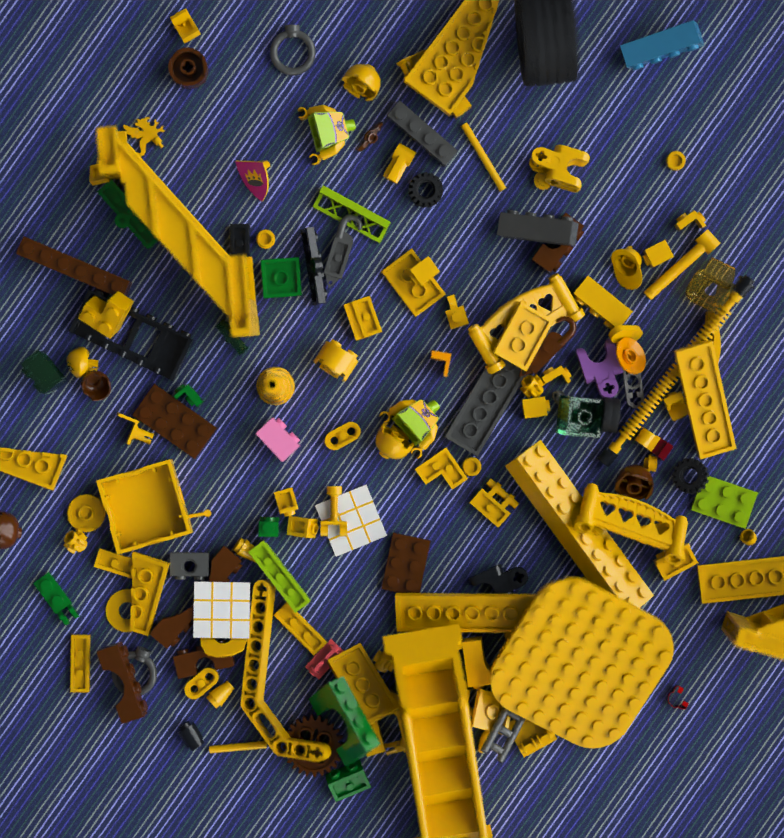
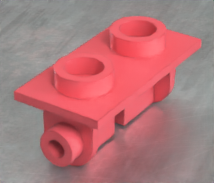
M330 639L305 667L309 670L310 674L319 680L330 668L327 660L342 653L344 650Z

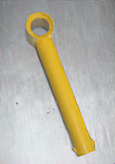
M709 229L695 240L697 244L643 292L650 300L658 295L661 290L667 287L703 253H711L720 244Z

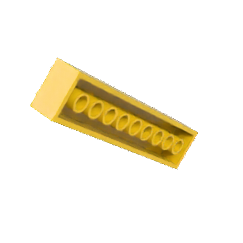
M541 440L505 465L589 582L638 608L642 607L654 596L606 529L595 525L590 533H582L575 529V520L579 516L583 497Z

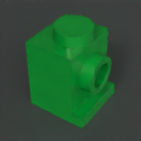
M260 517L258 536L279 537V517Z

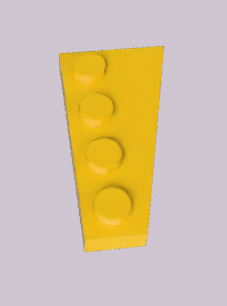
M0 447V472L54 491L67 455Z
M132 552L130 631L149 636L170 563L138 552Z

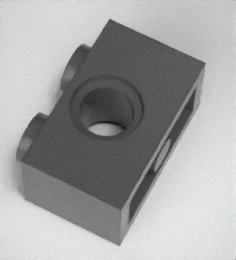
M210 552L170 553V576H175V580H186V576H194V580H205V576L210 575ZM187 561L194 562L195 569L193 571L186 570L185 563Z

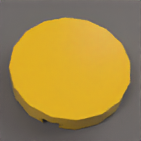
M89 494L77 496L69 504L67 510L69 523L76 530L79 529L82 532H91L98 529L104 522L106 515L102 501L96 496Z

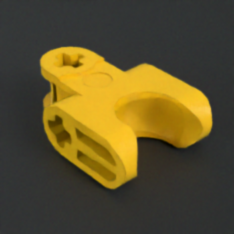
M556 145L554 151L538 147L532 152L529 166L535 172L546 174L545 182L547 184L576 193L581 190V181L578 177L572 176L568 172L567 167L573 165L584 167L589 163L590 156L584 151L565 145Z

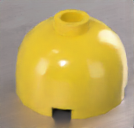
M369 64L353 65L341 79V81L345 82L343 87L356 98H360V95L366 97L365 101L374 100L381 87V79L376 69Z
M383 423L376 434L375 440L376 446L380 451L379 454L385 459H401L407 456L414 447V443H410L407 435L398 427L392 425L390 428L387 427L388 423Z

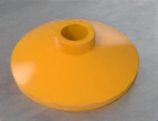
M626 337L621 339L616 345V357L620 366L630 374L636 375L641 373L646 366V356L643 348L632 338Z

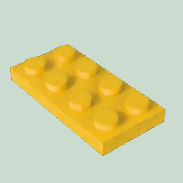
M361 643L327 660V664L336 679L344 676L370 725L399 710L397 702Z

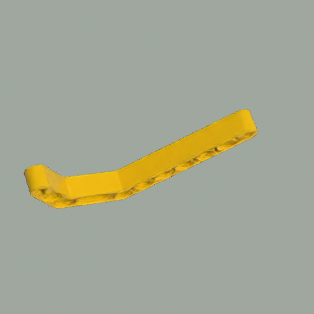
M258 580L253 586L250 631L246 647L241 708L277 756L314 762L326 760L331 755V748L328 744L291 738L264 701L276 587L270 580ZM261 603L265 605L264 612L260 610ZM259 622L263 625L262 631L258 629ZM257 641L261 644L260 650L256 649L255 644ZM255 660L259 663L258 669L254 668L253 663ZM253 679H254V680L256 681V683H257V686H256L255 689H254V688L252 687V685H251V682H252ZM251 698L255 704L253 708L249 704ZM261 714L265 715L275 729L274 736L270 734L260 719ZM282 742L286 744V751L281 749ZM300 745L305 749L304 754H301L299 751ZM318 749H319V751L322 752V755H321V753H318V752H314V753H312V752H313L314 750H318Z

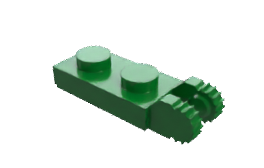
M50 572L33 583L54 613L59 616L66 626L70 622L62 612L64 608L67 607L75 619L79 617L78 612L71 604L72 601Z

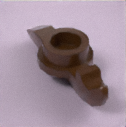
M378 122L371 130L365 133L364 139L356 149L357 151L361 152L368 144H374L378 140L377 132L381 130L383 122Z

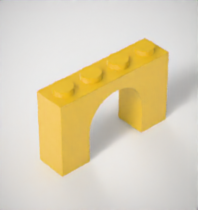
M482 636L463 638L462 647L468 687L482 689L485 685H491V666L485 659Z

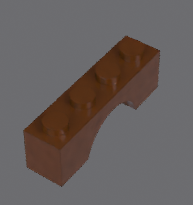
M121 641L100 648L96 653L102 670L116 673L124 684L123 698L115 706L121 724L144 717L147 714L148 706L141 697V686L135 680V669L133 664L129 663L127 657L129 652L126 645H123Z

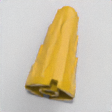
M271 367L259 375L256 389L258 395L265 403L281 405L292 397L295 382L286 369ZM272 381L276 382V386L274 388H270V384Z

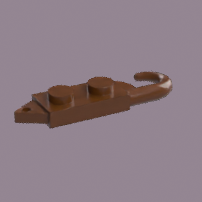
M564 316L557 320V323L562 321L568 322L570 325L569 330L563 336L556 332L549 333L544 338L528 370L525 371V374H522L523 370L521 369L519 376L536 374L574 336L577 327L572 318Z

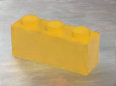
M589 276L583 280L572 294L580 306L585 304L590 309L588 312L595 318L601 317L605 321L603 324L610 330L618 325H623L633 312Z

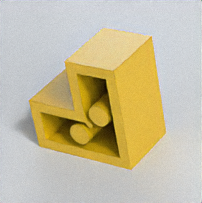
M119 291L108 302L94 295L84 305L78 319L111 339L120 330L134 301Z

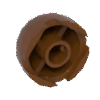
M628 465L617 474L615 491L619 495L637 500L643 498L647 500L652 495L654 482L651 473L641 465Z
M0 511V549H7L12 547L17 539L21 538L22 528L19 527V522L14 515Z

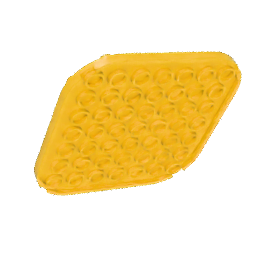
M565 577V579L555 582L553 580L542 587L535 595L496 657L490 671L491 689L496 700L505 709L548 731L553 730L554 734L584 748L605 747L616 742L625 734L669 667L674 652L673 639L668 628L659 618L585 579Z

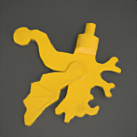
M149 117L142 118L141 120L136 119L138 123H135V126L142 128L144 131H140L139 128L123 125L126 133L131 135L132 138H142L140 140L141 152H137L140 157L146 153V144L150 141L160 148L164 147L161 143L162 140L157 135L158 132H165L163 130L164 126L156 129V126L159 124L156 120H154V125L150 126V122H147L150 119Z

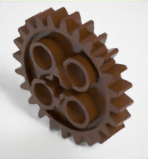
M311 714L310 719L304 715L303 721L297 718V726L291 723L290 728L292 730H286L291 738L313 741L315 729H318L316 742H323L320 739L322 734H326L330 738L329 742H323L331 748V755L328 759L320 762H310L294 758L288 759L287 763H294L292 769L299 767V774L305 770L306 776L310 772L313 773L314 777H316L317 772H320L323 776L325 769L330 773L331 766L336 768V761H341L336 749L344 744V742L339 741L344 736L337 734L340 728L334 729L335 722L329 724L328 717L323 721L321 715L317 719H315L314 714ZM302 730H308L311 733V737H303Z

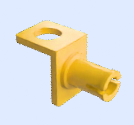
M117 412V416L134 422L126 444L130 445L131 440L137 439L150 445L152 440L145 438V436L153 439L154 433L138 428V420Z

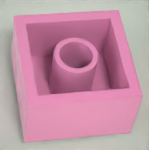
M272 418L256 435L284 462L300 447L298 444L300 439L293 432L289 434L285 430L287 425L280 418L277 420Z

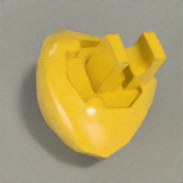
M85 347L73 349L66 358L67 366L76 378H82L89 371H97L99 360L88 359L89 351Z

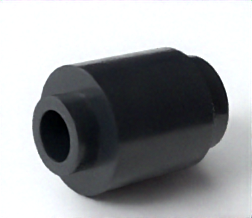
M186 721L179 726L180 730L177 733L191 751L204 744L203 736L194 722L189 723V721Z

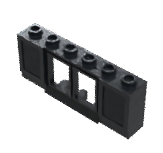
M94 289V291L88 290L69 332L175 382L194 343V340L191 339V334L183 330L180 333L173 330L175 326L166 322L162 325L156 322V317L150 314L143 316L139 314V309L132 306L128 315L137 319L123 347L106 339V336L78 319L84 305L94 295L105 302L109 300L104 297V292ZM143 322L161 331L148 358L130 350Z

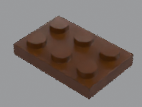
M393 532L381 589L398 593H420L431 540Z

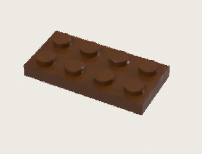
M156 384L152 386L133 413L134 417L194 459L197 458L217 430L216 426L179 400H176Z

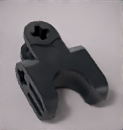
M498 564L470 577L468 582L472 586L482 583L490 584L494 588V594H514L513 590L527 583L528 574L522 567H514L504 572L501 564ZM516 572L524 575L521 577L522 581L518 582L517 579H513Z

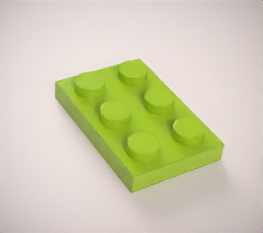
M711 476L707 477V480H709L708 484H705L706 487L705 489L702 488L701 492H696L690 510L746 529L758 492Z

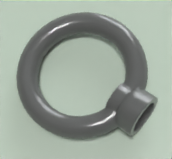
M284 25L285 31L279 33L272 41L270 58L273 65L280 72L286 75H300L312 66L316 56L315 45L306 33L300 31V25ZM286 38H299L304 41L308 48V57L299 67H287L278 58V47Z
M137 646L135 651H129V656L127 657L128 660L136 659L145 663L149 669V680L141 687L142 692L140 694L142 696L148 693L155 685L157 669L150 658L151 651ZM112 672L114 685L124 694V684L120 677Z

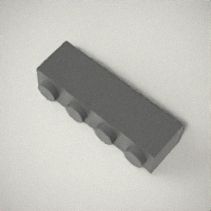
M401 101L388 113L387 118L444 168L457 155V149Z
M507 210V213L500 212L497 235L510 239L575 246L579 223L574 222L573 218L562 216L561 219H555L554 215L549 214L537 217V214L532 212H525V215H520L518 211Z

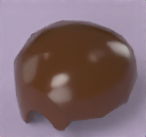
M93 370L83 376L81 388L84 395L90 397L92 401H101L109 396L111 383L105 373Z

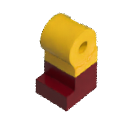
M644 427L635 438L637 443L662 461L666 459L674 447Z

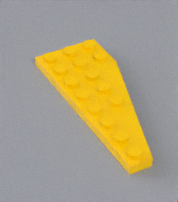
M464 0L403 81L449 117L473 86L499 0Z

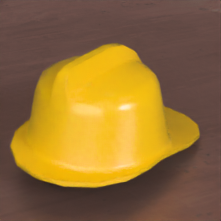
M632 246L615 250L611 255V261L617 281L626 289H637L642 283L640 268L642 257L640 253L634 250Z

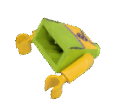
M326 105L309 107L308 110L300 107L297 110L298 112L305 111V115L298 118L301 120L308 118L316 152H320V154H311L309 158L316 156L318 159L312 165H318L321 159L325 160L336 155L344 147L345 140L349 138L348 132L356 129L353 119L345 120L342 112H337L334 108Z
M414 399L402 400L389 408V411L381 412L379 417L387 414L388 419L383 423L390 422L392 419L415 445L411 450V454L414 450L420 451L416 458L419 459L422 456V450H426L435 440L438 429L436 423L439 420L435 412L440 409V406L435 400H431L428 404L422 399L418 401Z

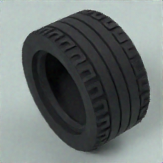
M514 0L517 44L523 84L529 87L575 82L578 79L579 54L574 0Z

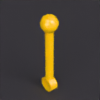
M207 509L204 512L189 514L188 516L189 518L199 516L210 517L211 511ZM174 516L173 521H177L178 518Z

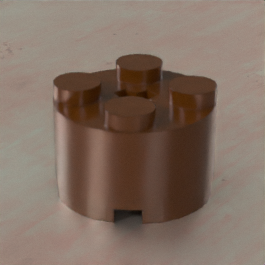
M186 47L177 50L168 64L172 79L179 87L184 89L198 88L205 83L208 77L209 68L207 61L194 48ZM187 65H191L193 68L190 72L184 70L187 68Z

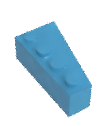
M692 20L620 45L627 68H632L635 71L643 68L644 64L650 62L651 64L661 62L663 58H673L681 55L680 53L697 50L699 47L704 46L698 24Z

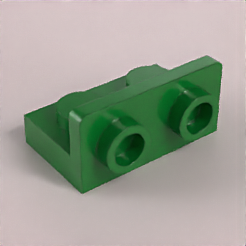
M360 760L325 774L328 787L335 802L371 788Z

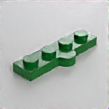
M112 179L97 191L117 214L115 217L116 226L121 229L128 227L148 250L159 241L146 224L128 206L126 195Z

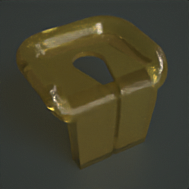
M711 257L706 268L698 270L693 275L686 288L687 298L692 303L706 310L718 313L715 309L720 310L719 304L723 306L733 291L736 268ZM712 283L717 284L716 294L713 296L707 295L705 289Z

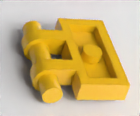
M490 478L486 484L491 490L487 493L481 488L469 503L499 528L511 514L505 508L510 505L515 509L519 502L514 499V495L508 494L499 482L496 483ZM495 493L504 499L501 504L493 498Z

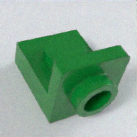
M182 384L175 390L177 394L173 397L176 400L186 393L185 399L191 406L196 405L199 407L204 403L203 399L190 384L186 386Z

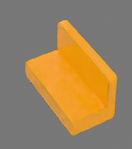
M432 350L430 359L445 362L443 377L447 378L451 354Z

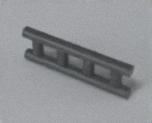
M503 707L481 751L487 754L489 749L499 754L496 760L503 763L526 719ZM507 715L516 720L512 730L503 726ZM498 732L508 737L503 747L494 743Z

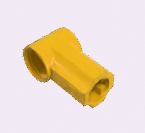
M399 143L383 177L398 184L406 167H409L416 151Z

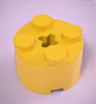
M333 339L330 342L326 341L313 362L315 364L317 362L321 363L319 367L337 379L341 376L343 377L342 381L346 382L358 363L356 360L358 355L351 350L346 352L340 348L342 345Z

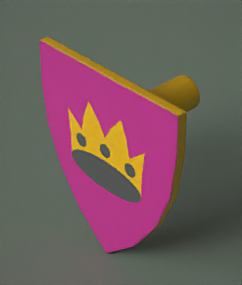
M236 160L235 163L241 179L251 193L262 202L269 188L267 168L270 167L269 161Z

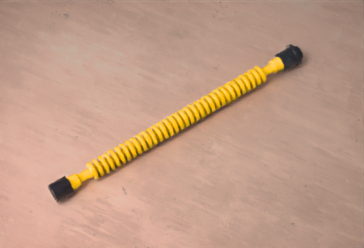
M747 275L738 277L739 280L732 288L733 291L729 295L730 298L723 306L719 304L718 307L721 309H715L718 313H712L715 317H709L711 322L706 321L708 326L703 324L705 329H699L702 333H696L699 337H693L696 340L695 342L691 339L692 345L707 341L708 337L712 339L713 337L710 334L715 335L716 333L713 330H719L717 325L722 327L720 322H726L723 318H729L726 314H732L729 310L736 302L738 303L742 297L744 298L751 289L754 290V281ZM671 364L674 368H668L671 371L670 373L668 371L665 372L668 376L663 375L664 381L660 378L661 384L656 383L658 388L653 387L655 392L650 391L652 396L648 394L647 397L649 399L644 398L646 403H640L643 407H637L640 410L634 411L637 415L632 413L633 419L628 418L630 423L625 422L627 427L622 426L624 431L619 430L621 435L609 447L606 446L597 457L607 467L611 466L622 449V444L626 439L631 441L630 435L635 436L633 431L638 432L636 427L641 428L639 423L644 424L642 419L647 421L645 416L650 417L648 412H654L651 408H657L654 404L659 405L658 400L662 402L661 396L666 397L664 392L669 393L667 388L672 389L670 384L674 386V380L678 382L676 377L680 378L677 364Z

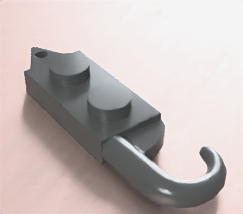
M346 215L339 222L324 270L328 288L339 279H342L353 245L352 236L345 232L347 223L353 220L357 223L358 230L362 229V222L356 215Z

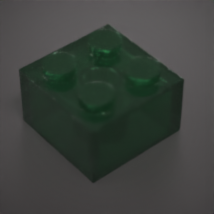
M38 349L21 363L23 367L21 371L28 379L31 378L35 381L33 385L40 394L51 395L68 381L43 350Z
M560 395L556 433L568 436L600 438L604 400L591 397Z

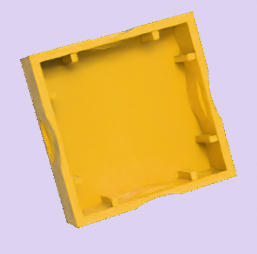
M172 459L96 481L103 507L109 517L110 531L117 555L193 533ZM174 516L178 518L177 521H173Z

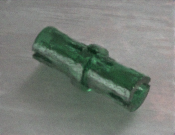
M225 319L215 326L226 338V343H230L239 356L249 349L240 337H232L231 327Z

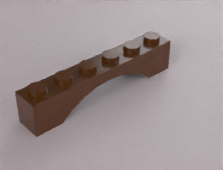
M24 236L16 252L19 256L111 295L119 291L127 296L132 282Z
M224 545L212 559L209 582H229L228 577L232 572L236 574L243 566L240 564L243 559ZM194 605L182 613L163 618L151 631L150 635L166 649L170 645L174 647L180 640L178 637L182 631L186 633L193 625L191 620L194 618Z

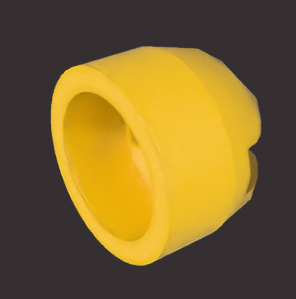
M745 529L740 534V540L745 545L751 546L756 543L757 536L753 530Z

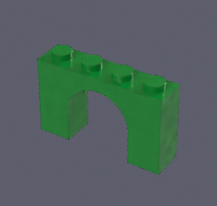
M344 676L329 682L309 698L317 716L335 709L343 717L348 730V738L336 751L345 767L360 760L380 745L376 734Z

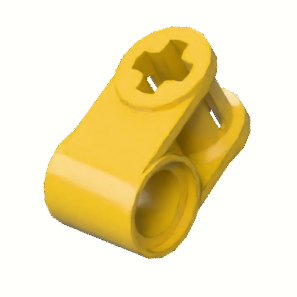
M426 50L408 56L396 63L397 66H400L405 76L404 79Z

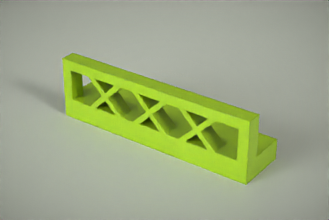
M323 185L313 208L339 222L342 218L337 216L336 208L345 207L349 214H351V210L356 213L354 215L362 216L366 225L362 226L361 230H358V227L351 220V223L348 222L347 226L380 244L391 222ZM323 196L331 200L332 207L324 209L318 206ZM333 201L340 205L334 206ZM378 225L383 228L378 238L371 234L370 226Z
M265 540L248 552L295 613L311 601Z

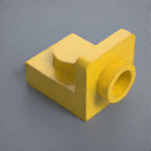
M289 516L287 535L315 538L318 532V519Z

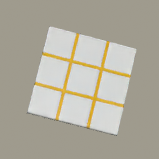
M367 485L338 496L337 519L338 521H347V536H340V525H328V539L335 556L387 536ZM331 499L315 505L321 521H330Z
M194 582L193 638L249 639L250 582Z

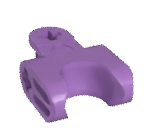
M610 338L606 339L604 343L606 356L599 363L591 361L585 349H576V356L585 383L595 382L598 393L603 398L614 397L618 393L615 375L623 373V369L616 357L615 343ZM607 383L608 386L613 387V389L610 391L611 394H609L607 391L604 392L603 388L606 387Z

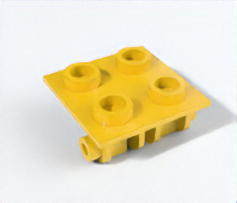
M516 720L510 721L509 730H512ZM525 720L515 742L523 757H526L557 740V737L553 730L548 731Z

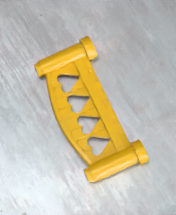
M558 273L548 278L549 284L526 291L505 303L482 326L474 324L468 328V334L486 363L485 368L489 374L498 372L506 365L501 357L492 353L498 339L490 335V330L496 329L499 324H502L505 329L507 326L506 320L511 318L519 302H523L528 306L534 304L538 312L554 320L551 326L556 324L560 317H570L576 322L585 316L582 307H578L565 281ZM547 294L552 296L551 311L538 304V300L545 298Z
M587 484L584 489L580 513L575 520L574 527L576 530L582 533H590L595 525L666 551L664 559L671 565H680L684 562L685 553L683 548L688 526L685 516L679 515L674 519L643 501L613 493L599 492L596 484ZM601 502L614 506L615 510L606 516ZM621 508L625 512L629 511L633 516L626 522H623L618 509ZM636 515L648 518L650 524L642 529ZM657 521L660 524L667 525L668 530L659 535L654 522Z

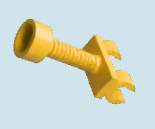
M327 486V494L331 497L330 521H321L320 536H328V525H340V536H347V521H338L337 499L342 494V487Z

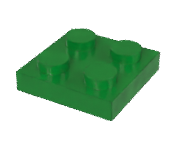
M299 257L261 260L264 299L302 296Z

